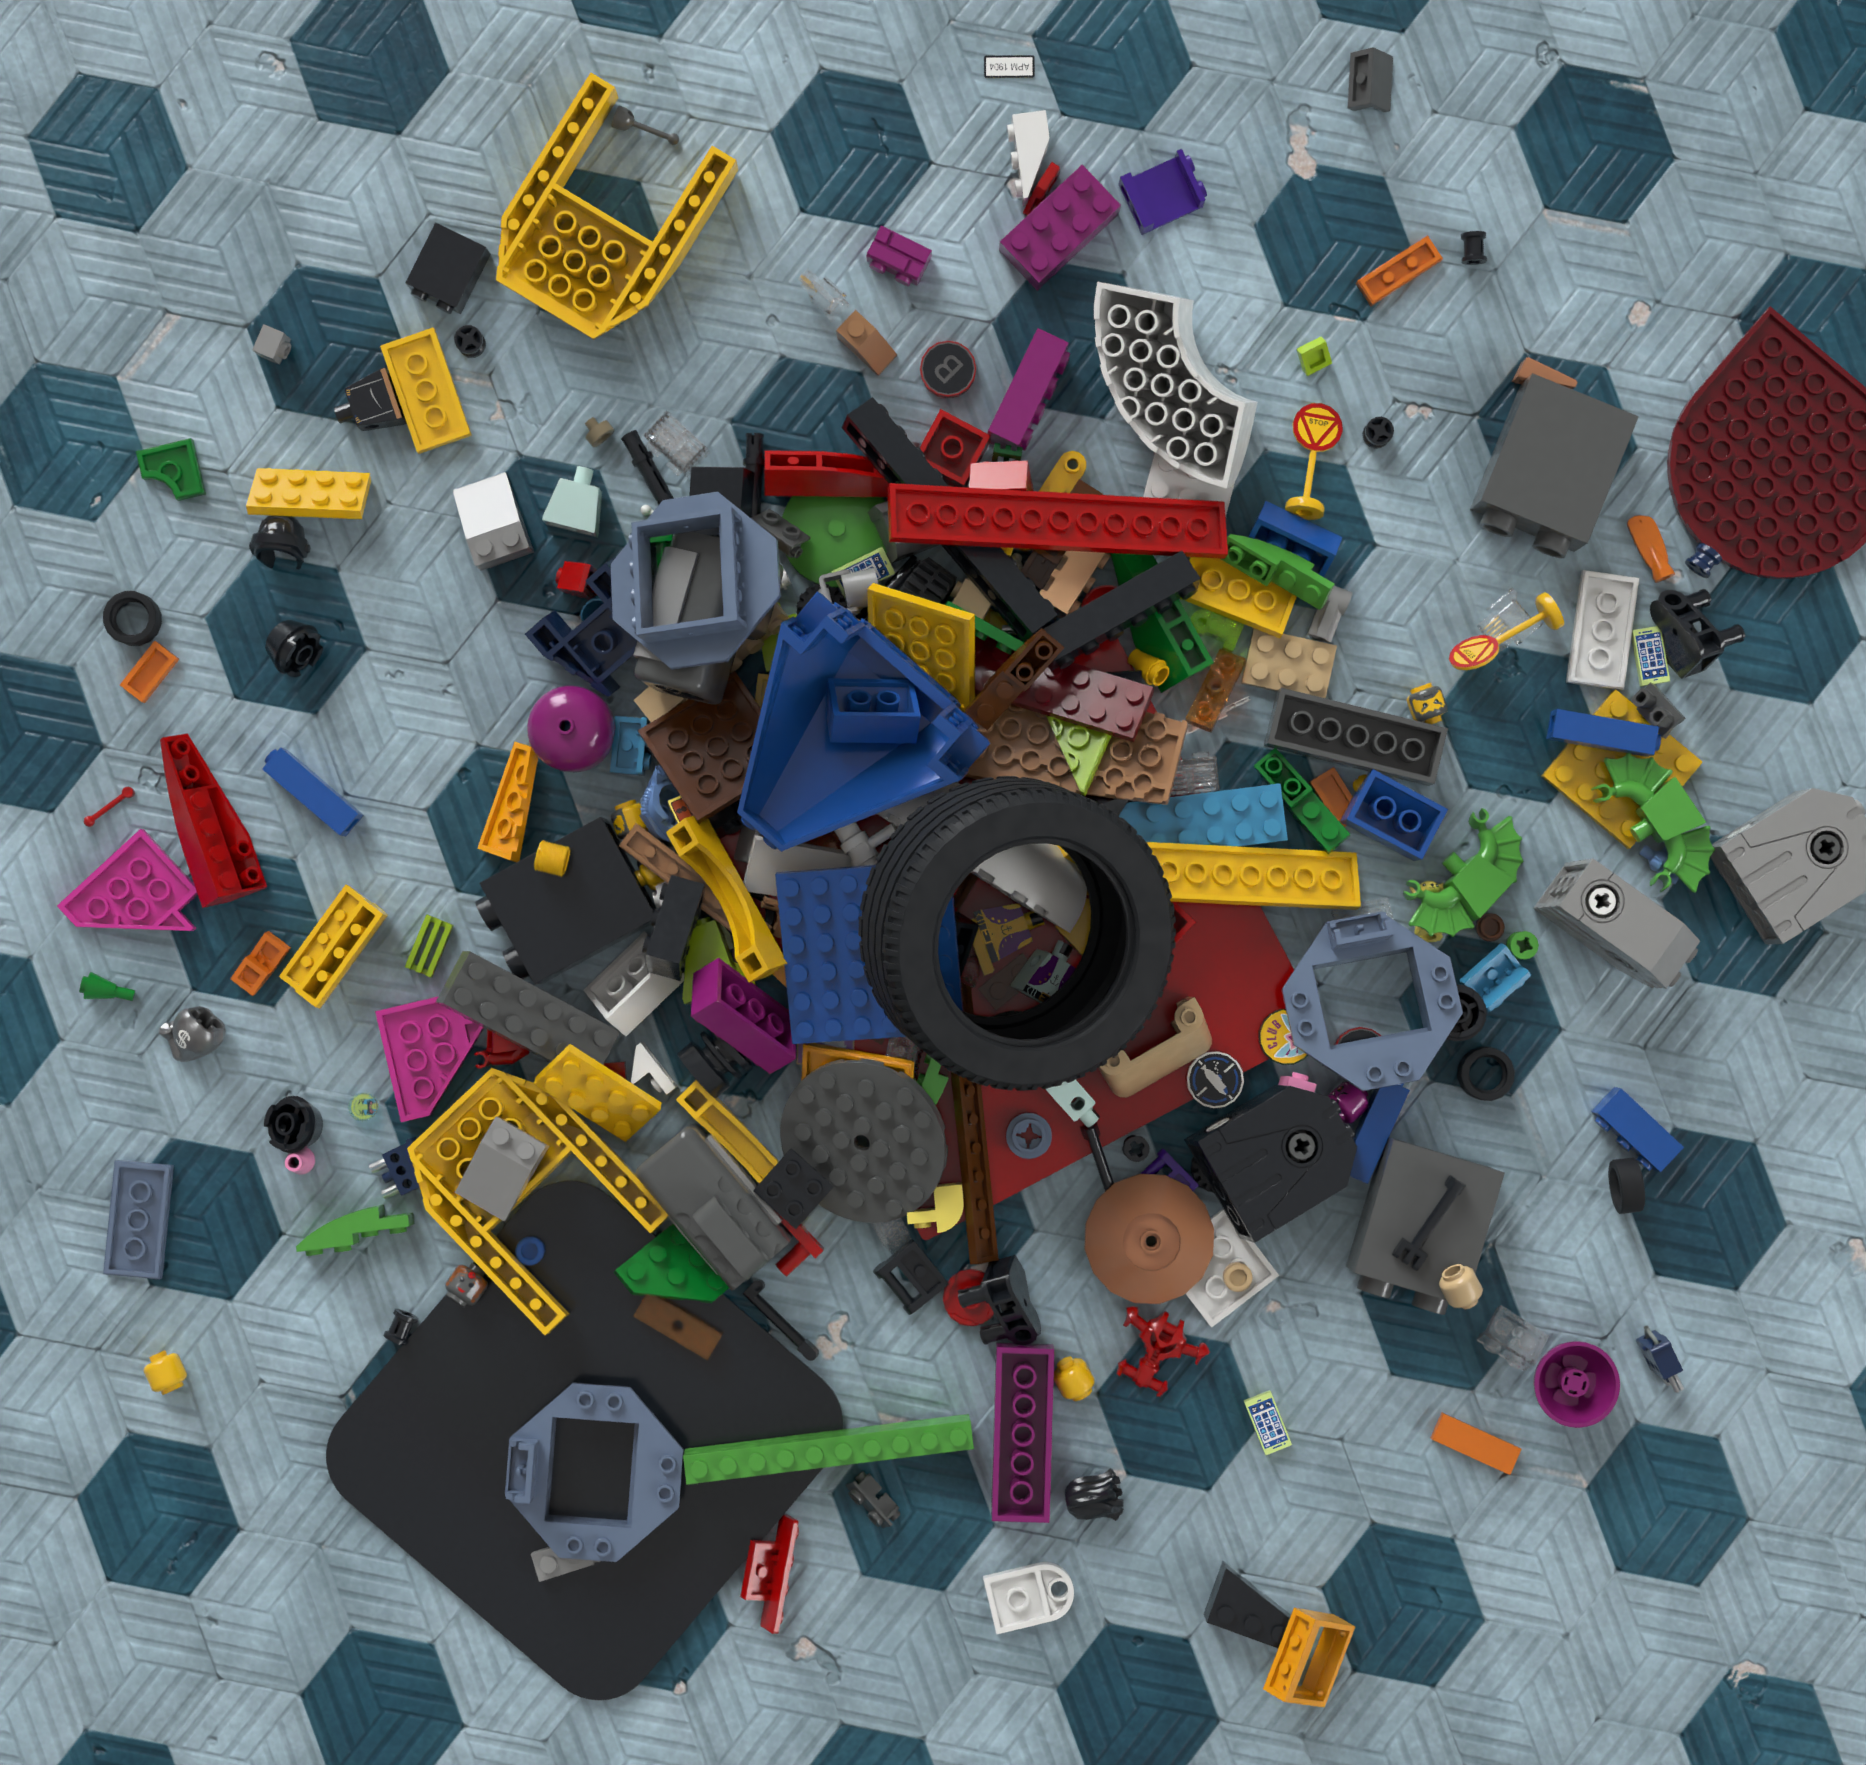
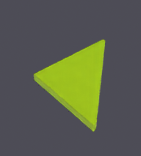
M1046 716L1081 795L1086 796L1111 735Z

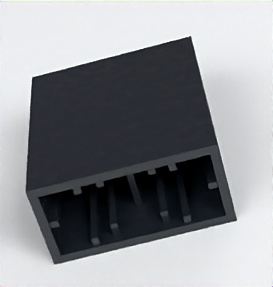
M599 817L553 842L570 848L568 865L562 877L543 873V871H535L534 861L537 853L535 852L479 883L486 896L475 901L476 907L490 931H494L501 926L506 931L513 946L502 953L509 969L515 976L521 979L530 976L534 984H543L651 925L656 907L645 887H642L634 873L636 870L625 850L619 847L620 841L608 819Z

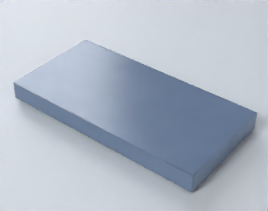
M126 1160L114 1161L103 1274L159 1280L163 1278L174 1165Z

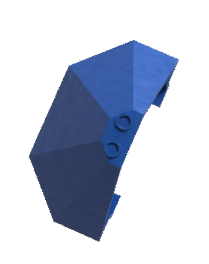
M817 591L796 617H791L781 622L737 813L742 817L741 821L746 827L751 830L756 829L764 836L763 840L769 847L775 850L778 848L782 852L962 780L969 772L970 766L991 743L977 731L979 727L972 718L959 709L961 704L871 623L863 618L859 621L853 616L851 611L836 602L834 604L831 603L823 594ZM828 678L910 680L915 686L921 714L917 743L830 742L827 725Z

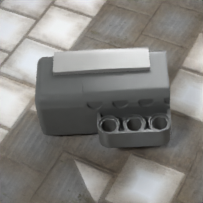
M695 532L673 534L670 547H664L652 586L653 627L723 616L720 538ZM779 562L780 584H781L782 577H783V571H784V570H783L782 565H781L780 562ZM774 606L747 639L758 640L766 634ZM637 641L633 654L637 659L634 675L639 681L661 693L717 705L723 700L736 652L728 662L672 670Z
M693 1123L685 1127L636 1170L637 1178L669 1215L668 1218L712 1270L721 1277L731 1291L765 1266L790 1243L793 1237L781 1223L783 1219L753 1192L757 1185L712 1134L708 1136L698 1124Z

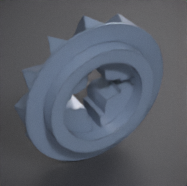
M1024 1113L1018 1115L1010 1122L1006 1131V1140L1014 1154L1022 1158L1032 1159L1041 1156L1047 1151L1051 1144L1052 1132L1049 1124L1043 1117L1034 1113ZM1029 1123H1031L1032 1132L1040 1135L1041 1138L1032 1139L1029 1148H1026L1025 1138L1016 1136V1134L1026 1132Z

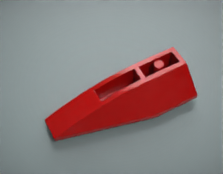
M765 451V496L888 497L887 488L889 483L866 456L824 451Z
M188 733L161 738L164 772L175 825L202 908L228 903L265 889L267 884L249 833Z

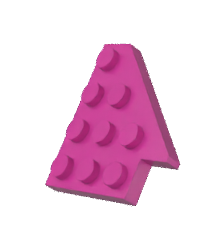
M140 829L61 901L57 907L76 927L194 931L196 927L180 910L198 894L194 883L144 829Z
M439 996L375 1011L401 1122L430 1116L484 1030L482 1026L436 1003Z

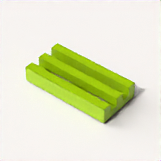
M426 914L405 967L433 978L454 925ZM432 922L434 923V927L431 931V934L424 948L422 956L419 960L418 965H416L414 963L416 961L420 948L423 944L427 931ZM442 926L445 930L429 968L425 969V963Z

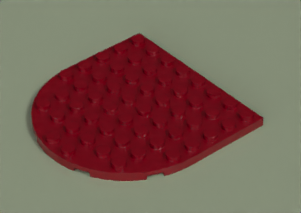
M1771 306L1763 312L1692 395L1679 415L1672 432L1667 458L1669 488L1678 515L1698 544L1704 543L1716 550L1722 557L1721 562L1733 569L1757 577L1771 579H1791L1819 573L1849 558L1866 543V387Z

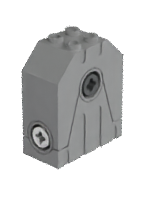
M1815 788L1795 791L1712 844L1715 851L1710 858L1765 944H1784L1866 892V817L1864 816L1866 811L1858 800H1854L1850 796Z
M1593 858L1570 863L1566 862L1533 908L1618 970L1650 988L1663 987L1667 989L1668 986L1672 987L1681 976L1679 970L1685 962L1690 963L1698 952L1696 947L1700 940L1682 921Z

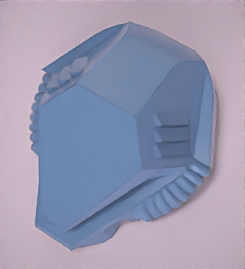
M660 765L655 767L640 800L641 815L639 816L654 837L661 841L671 842L666 832L677 823L667 801L680 795Z

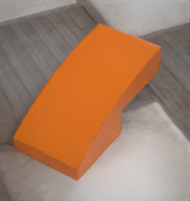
M270 931L265 932L250 955L243 959L230 979L254 996L273 974L291 947Z

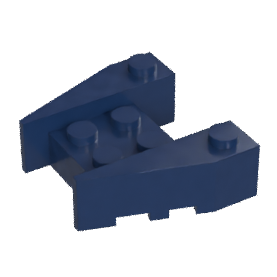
M615 558L606 562L585 580L604 604L574 630L554 610L544 616L525 633L527 638L544 657L559 663L572 675H578L589 682L591 687L607 697L620 688L611 674L633 656L637 643L633 636L613 620L611 563Z

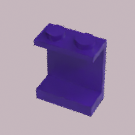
M1182 149L1176 151L1175 158L1133 177L1131 172L1119 179L1118 186L1141 235L1203 208L1206 200L1205 197L1207 196L1206 189L1202 181L1197 182L1193 174L1195 171L1194 163L1189 155L1185 156Z

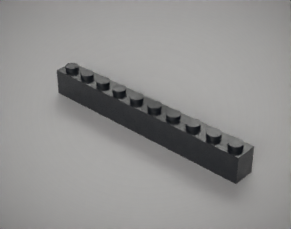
M873 397L847 414L842 429L888 483L948 486L942 474L928 463L922 450L911 443L907 438L905 430L895 424L889 417L887 409L882 404H878ZM941 545L1024 643L1041 628L1044 629L1051 625L1058 615L1052 603L1042 597L1036 590L1034 582L1029 577H1025L1019 570L1016 561L1010 555H1007L1002 548Z

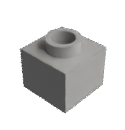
M263 324L252 350L258 356L280 365L282 359H286L289 355L291 339L285 333Z

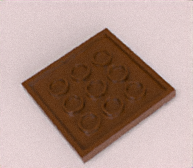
M735 671L729 676L723 700L719 704L711 705L688 699L638 730L640 737L698 824L738 801L742 794L761 708Z

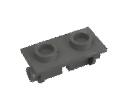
M771 509L751 517L752 520L779 540L778 549L790 558L800 557L803 551L800 548L801 544L811 538Z
M861 1471L855 1477L857 1483L853 1481L845 1485L850 1490L848 1493L850 1498L857 1505L862 1504L869 1512L867 1514L868 1518L877 1527L881 1526L882 1528L892 1526L893 1524L889 1521V1518L894 1521L900 1516L899 1506L887 1493H884L877 1499L875 1495L882 1487L870 1473L866 1474L864 1471Z

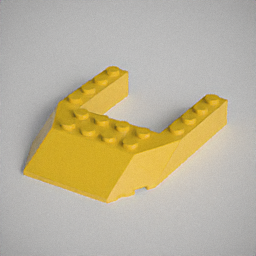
M590 72L501 217V240L498 251L499 263L496 281L595 340L648 307L681 265L739 169L736 159L711 146L653 242L564 189L563 187L619 98L613 85Z
M491 1068L407 1149L410 1160L413 1163L417 1183L421 1190L425 1210L544 1335H547L569 1313L491 1232L502 1220L455 1193L481 1140L496 1116L501 1117L550 1146L514 1208L568 1156L574 1153L650 1234L659 1228L668 1219L669 1215L639 1181L633 1170L571 1107L540 1089L531 1081Z

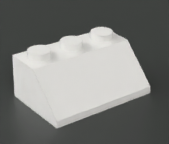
M645 931L584 989V992L605 1019L625 1036L635 1029L684 981V972L681 981L647 972L646 953L642 952L645 938L649 936Z

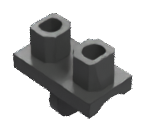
M1651 682L1646 688H1641L1632 697V703L1637 706L1639 713L1650 725L1659 727L1658 734L1662 738L1666 739L1674 727L1686 719L1659 688Z

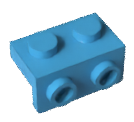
M615 716L616 729L612 744L610 773L645 776V770H650L652 755L647 753L648 747L638 733L639 729L650 723L647 717Z
M1500 943L1459 981L1462 985L1474 989L1482 997L1486 1010L1491 1012L1494 1008L1499 1007L1511 993L1522 987L1525 981L1531 977V973L1520 965L1506 945Z

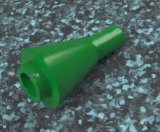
M90 972L88 977L83 976L79 993H84V999H114L116 997L133 1001L135 996V990L119 987L117 984L93 972Z

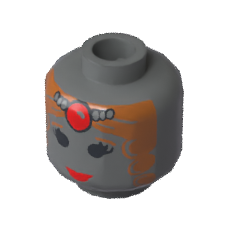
M473 1263L469 1267L458 1265L445 1282V1288L448 1291L446 1296L463 1308L466 1305H475L488 1287L486 1279L483 1278L485 1272Z

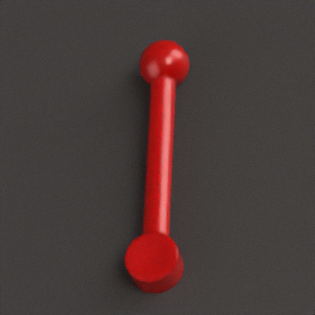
M124 787L121 795L92 816H86L83 821L87 827L93 826L96 819L123 799L133 797L135 794L134 789Z

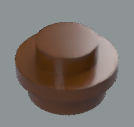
M1487 913L1477 920L1475 928L1477 935L1482 940L1491 942L1498 940L1503 935L1505 926L1500 916Z

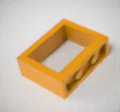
M1294 1607L1263 1689L1283 1702L1325 1708L1355 1626L1334 1614ZM1320 1626L1324 1627L1302 1686H1298Z

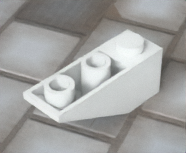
M1046 110L1013 114L1011 124L1007 125L1009 142H1014L1015 152L1011 153L1012 169H1018L1019 180H1015V192L1017 198L1022 197L1023 206H1026L1049 146L1050 137Z

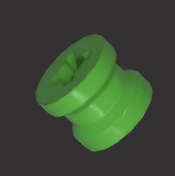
M1514 932L1506 940V946L1516 959H1530L1538 951V940L1530 932Z

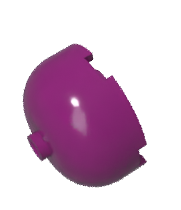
M562 686L545 693L533 706L527 724L530 745L539 759L554 769L573 773L592 769L606 758L611 750L616 729L614 716L606 702L594 692L579 686ZM564 721H569L571 724L568 731H564Z

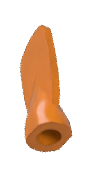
M1643 515L1630 518L1627 522V527L1640 555L1652 570L1654 582L1658 583L1675 575L1673 568L1668 564L1665 544L1654 519Z

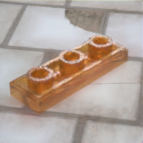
M1219 649L1213 661L1214 663L1210 667L1185 718L1187 724L1212 733L1246 664V658L1223 649Z
M646 1295L634 1314L635 1318L708 1360L723 1335L659 1296ZM680 1320L683 1323V1328L676 1329L674 1321Z

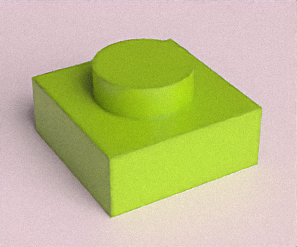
M1322 336L1296 349L1302 371L1307 376L1332 364L1327 343Z

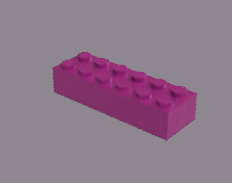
M996 1342L992 1521L1050 1523L1054 1383L1053 1344L1031 1343L1028 1345H1017L1015 1343Z

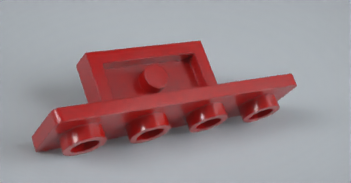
M784 1514L779 1520L775 1541L750 1540L740 1595L744 1600L764 1601L760 1625L772 1634L779 1633L780 1624L783 1621V1606L789 1589V1573L794 1562L795 1540L799 1534L798 1520L788 1514Z

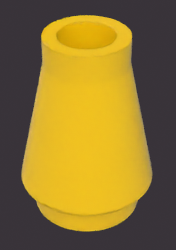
M1135 649L1130 653L1128 663L1135 670L1142 671V678L1148 685L1159 686L1165 682L1169 675V667L1164 660L1146 654L1139 649Z

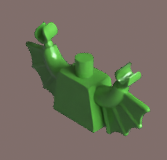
M1626 753V756L1619 759L1604 758V763L1614 785L1609 787L1607 784H1601L1593 787L1591 790L1599 789L1602 792V798L1595 799L1593 802L1600 803L1609 800L1614 795L1616 798L1629 797L1639 805L1635 811L1641 819L1640 822L1630 828L1633 837L1638 842H1641L1652 835L1657 843L1664 841L1668 854L1667 860L1663 865L1664 870L1657 873L1650 880V886L1660 879L1663 882V888L1660 890L1662 892L1671 885L1670 875L1676 874L1693 893H1696L1699 881L1706 874H1710L1709 858L1715 851L1709 839L1711 827L1704 826L1689 831L1703 825L1706 821L1677 778L1674 777L1666 781L1672 774V770L1659 766L1653 757L1639 759L1632 756L1631 753Z
M1481 808L1479 811L1481 820L1477 819L1475 813L1472 812L1468 822L1472 828L1479 831L1477 834L1480 841L1479 852L1468 858L1465 862L1455 852H1452L1444 859L1442 865L1452 874L1443 884L1444 890L1438 893L1429 890L1422 891L1417 881L1408 880L1406 882V885L1413 887L1416 892L1412 894L1403 891L1404 898L1407 900L1419 898L1420 902H1422L1409 921V926L1421 927L1428 932L1429 936H1433L1435 933H1445L1454 937L1462 929H1473V921L1480 919L1510 885L1517 882V870L1521 863L1524 862L1519 850L1522 837L1513 828L1511 816L1506 817L1496 826L1487 830L1485 825L1489 818L1487 810Z

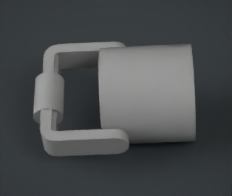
M874 567L852 573L845 569L820 576L819 583L821 589L818 592L823 594L831 603L829 588H826L825 582L842 580L848 605L847 609L853 615L860 612L859 609L868 607L867 588L872 583L878 584Z

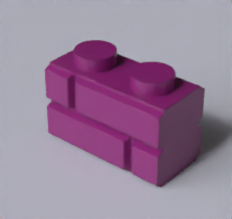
M880 226L867 252L866 259L870 263L869 267L881 274L887 271L895 275L894 279L905 286H910L911 283L917 286L931 260L932 250L884 226Z

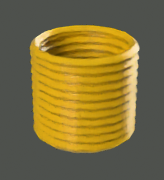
M542 840L538 846L534 861L535 871H543V873L562 877L568 865L570 848Z

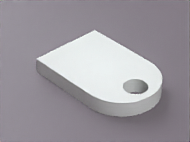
M1039 1562L983 1576L996 1634L1057 1620L1068 1612L1074 1599V1588L1069 1574L1062 1567L1051 1562ZM1057 1581H1062L1067 1585L1066 1593L1061 1596L1054 1595L1051 1592V1586Z

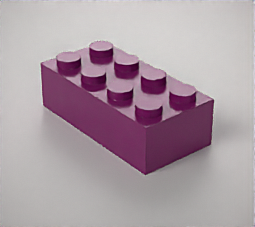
M1081 165L1000 241L999 251L1038 291L1119 215L1121 204Z
M1037 328L988 429V434L991 435V444L1000 443L1001 449H1005L1006 445H1011V450L1017 451V447H1023V450L1026 451L1033 436L1032 424L1038 426L1045 411L1046 404L1043 402L1045 398L1051 399L1057 387L1058 378H1056L1057 373L1062 375L1069 362L1071 354L1067 352L1069 342Z
M720 958L715 959L693 973L691 1017L696 1022L701 1023L717 1037L723 1039L734 1047L736 1051L741 1052L769 1074L796 1059V1044H792L788 1009L752 982L749 983L744 976Z

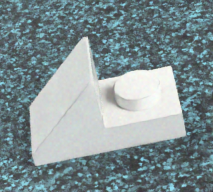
M640 1042L635 1049L631 1083L636 1084L650 1073L652 1078L649 1080L659 1093L664 1091L666 1095L669 1094L678 1085L646 1044Z

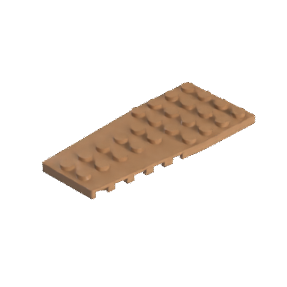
M1010 704L987 731L974 721L979 727L977 731L986 737L991 744L970 766L969 772L964 777L977 780L988 777L996 779L998 776L1028 777L1050 782L1081 794L1046 715ZM1146 712L1134 742L1111 736L1086 795L1167 805L1170 800L1188 728L1187 721L1182 720L1180 722L1166 718L1165 714L1155 712V714Z

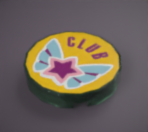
M1278 1009L1265 1017L1258 1030V1043L1263 1053L1271 1061L1281 1065H1294L1303 1061L1308 1055L1293 1045L1286 1009Z

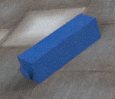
M1555 709L1550 713L1547 740L1621 753H1631L1632 755L1644 757L1654 755L1655 751L1659 750L1661 744L1658 726L1562 709Z
M281 747L279 750L274 749L265 758L264 762L266 765L262 770L340 836L346 837L364 816L287 749Z
M1404 1083L1373 1090L1368 1101L1369 1107L1362 1114L1354 1132L1356 1138L1353 1140L1357 1145V1150L1350 1174L1351 1177L1366 1184L1369 1183L1410 1090L1403 1087Z

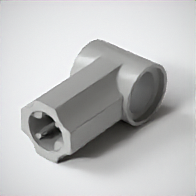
M1334 585L1323 608L1316 610L1307 635L1316 640L1331 643L1340 617L1344 615L1349 605L1352 592Z

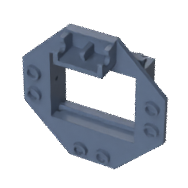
M719 492L663 500L647 520L631 522L632 533L628 537L629 542L611 563L613 620L672 670L728 662L781 597L778 540ZM719 527L723 616L653 627L650 538Z
M1383 911L1327 921L1281 989L1293 1045L1361 1091L1419 1081L1463 1014L1450 957L1388 917L1386 912ZM1407 953L1423 1028L1330 1046L1313 970Z
M572 1383L509 1438L505 1497L513 1503L559 1558L617 1562L679 1508L684 1449L631 1387ZM557 1418L635 1423L627 1520L549 1515Z

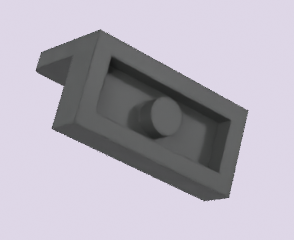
M1374 47L1350 53L1348 109L1357 111L1373 107L1382 112H1389L1391 110L1393 56Z

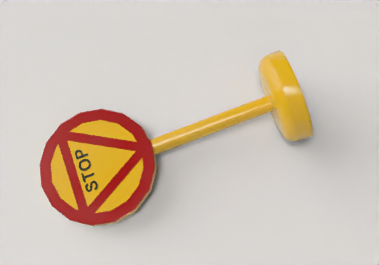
M1311 403L1302 407L1296 413L1292 423L1293 434L1297 442L1305 449L1310 450L1303 496L1290 498L1285 504L1286 511L1305 520L1321 519L1324 516V505L1319 500L1310 498L1317 452H1324L1333 448L1339 442L1343 432L1340 416L1332 407L1322 403Z
M1543 592L1535 599V605L1539 614L1497 638L1479 635L1465 639L1457 644L1449 655L1452 667L1458 670H1472L1488 664L1499 653L1500 643L1541 620L1553 630L1563 627L1564 619L1559 607L1548 593Z

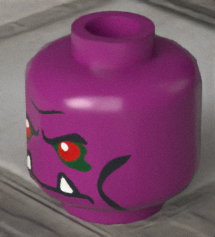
M1342 1082L1328 1095L1330 1099L1333 1098L1338 1103L1342 1112L1339 1115L1343 1122L1347 1124L1353 1123L1369 1107L1366 1098L1368 1096L1367 1091H1361L1349 1082Z

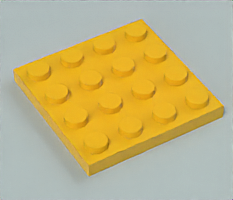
M872 583L867 588L868 622L953 695L961 704L959 709L965 713V709L975 699V614Z
M1616 689L1609 694L1593 713L1596 716L1650 725L1639 713L1637 706ZM1670 734L1666 739L1661 737L1659 750L1655 751L1654 755L1649 757L1632 755L1639 759L1653 757L1659 766L1672 770V774L1666 781L1676 777L1681 786L1688 781L1703 763ZM1568 743L1541 777L1623 846L1631 849L1637 840L1631 834L1630 828L1641 821L1635 811L1639 805L1629 797L1616 798L1615 795L1611 796L1609 800L1595 803L1593 800L1602 798V792L1599 789L1591 790L1593 787L1601 784L1613 787L1614 782L1604 763V758L1619 759L1626 756V753Z

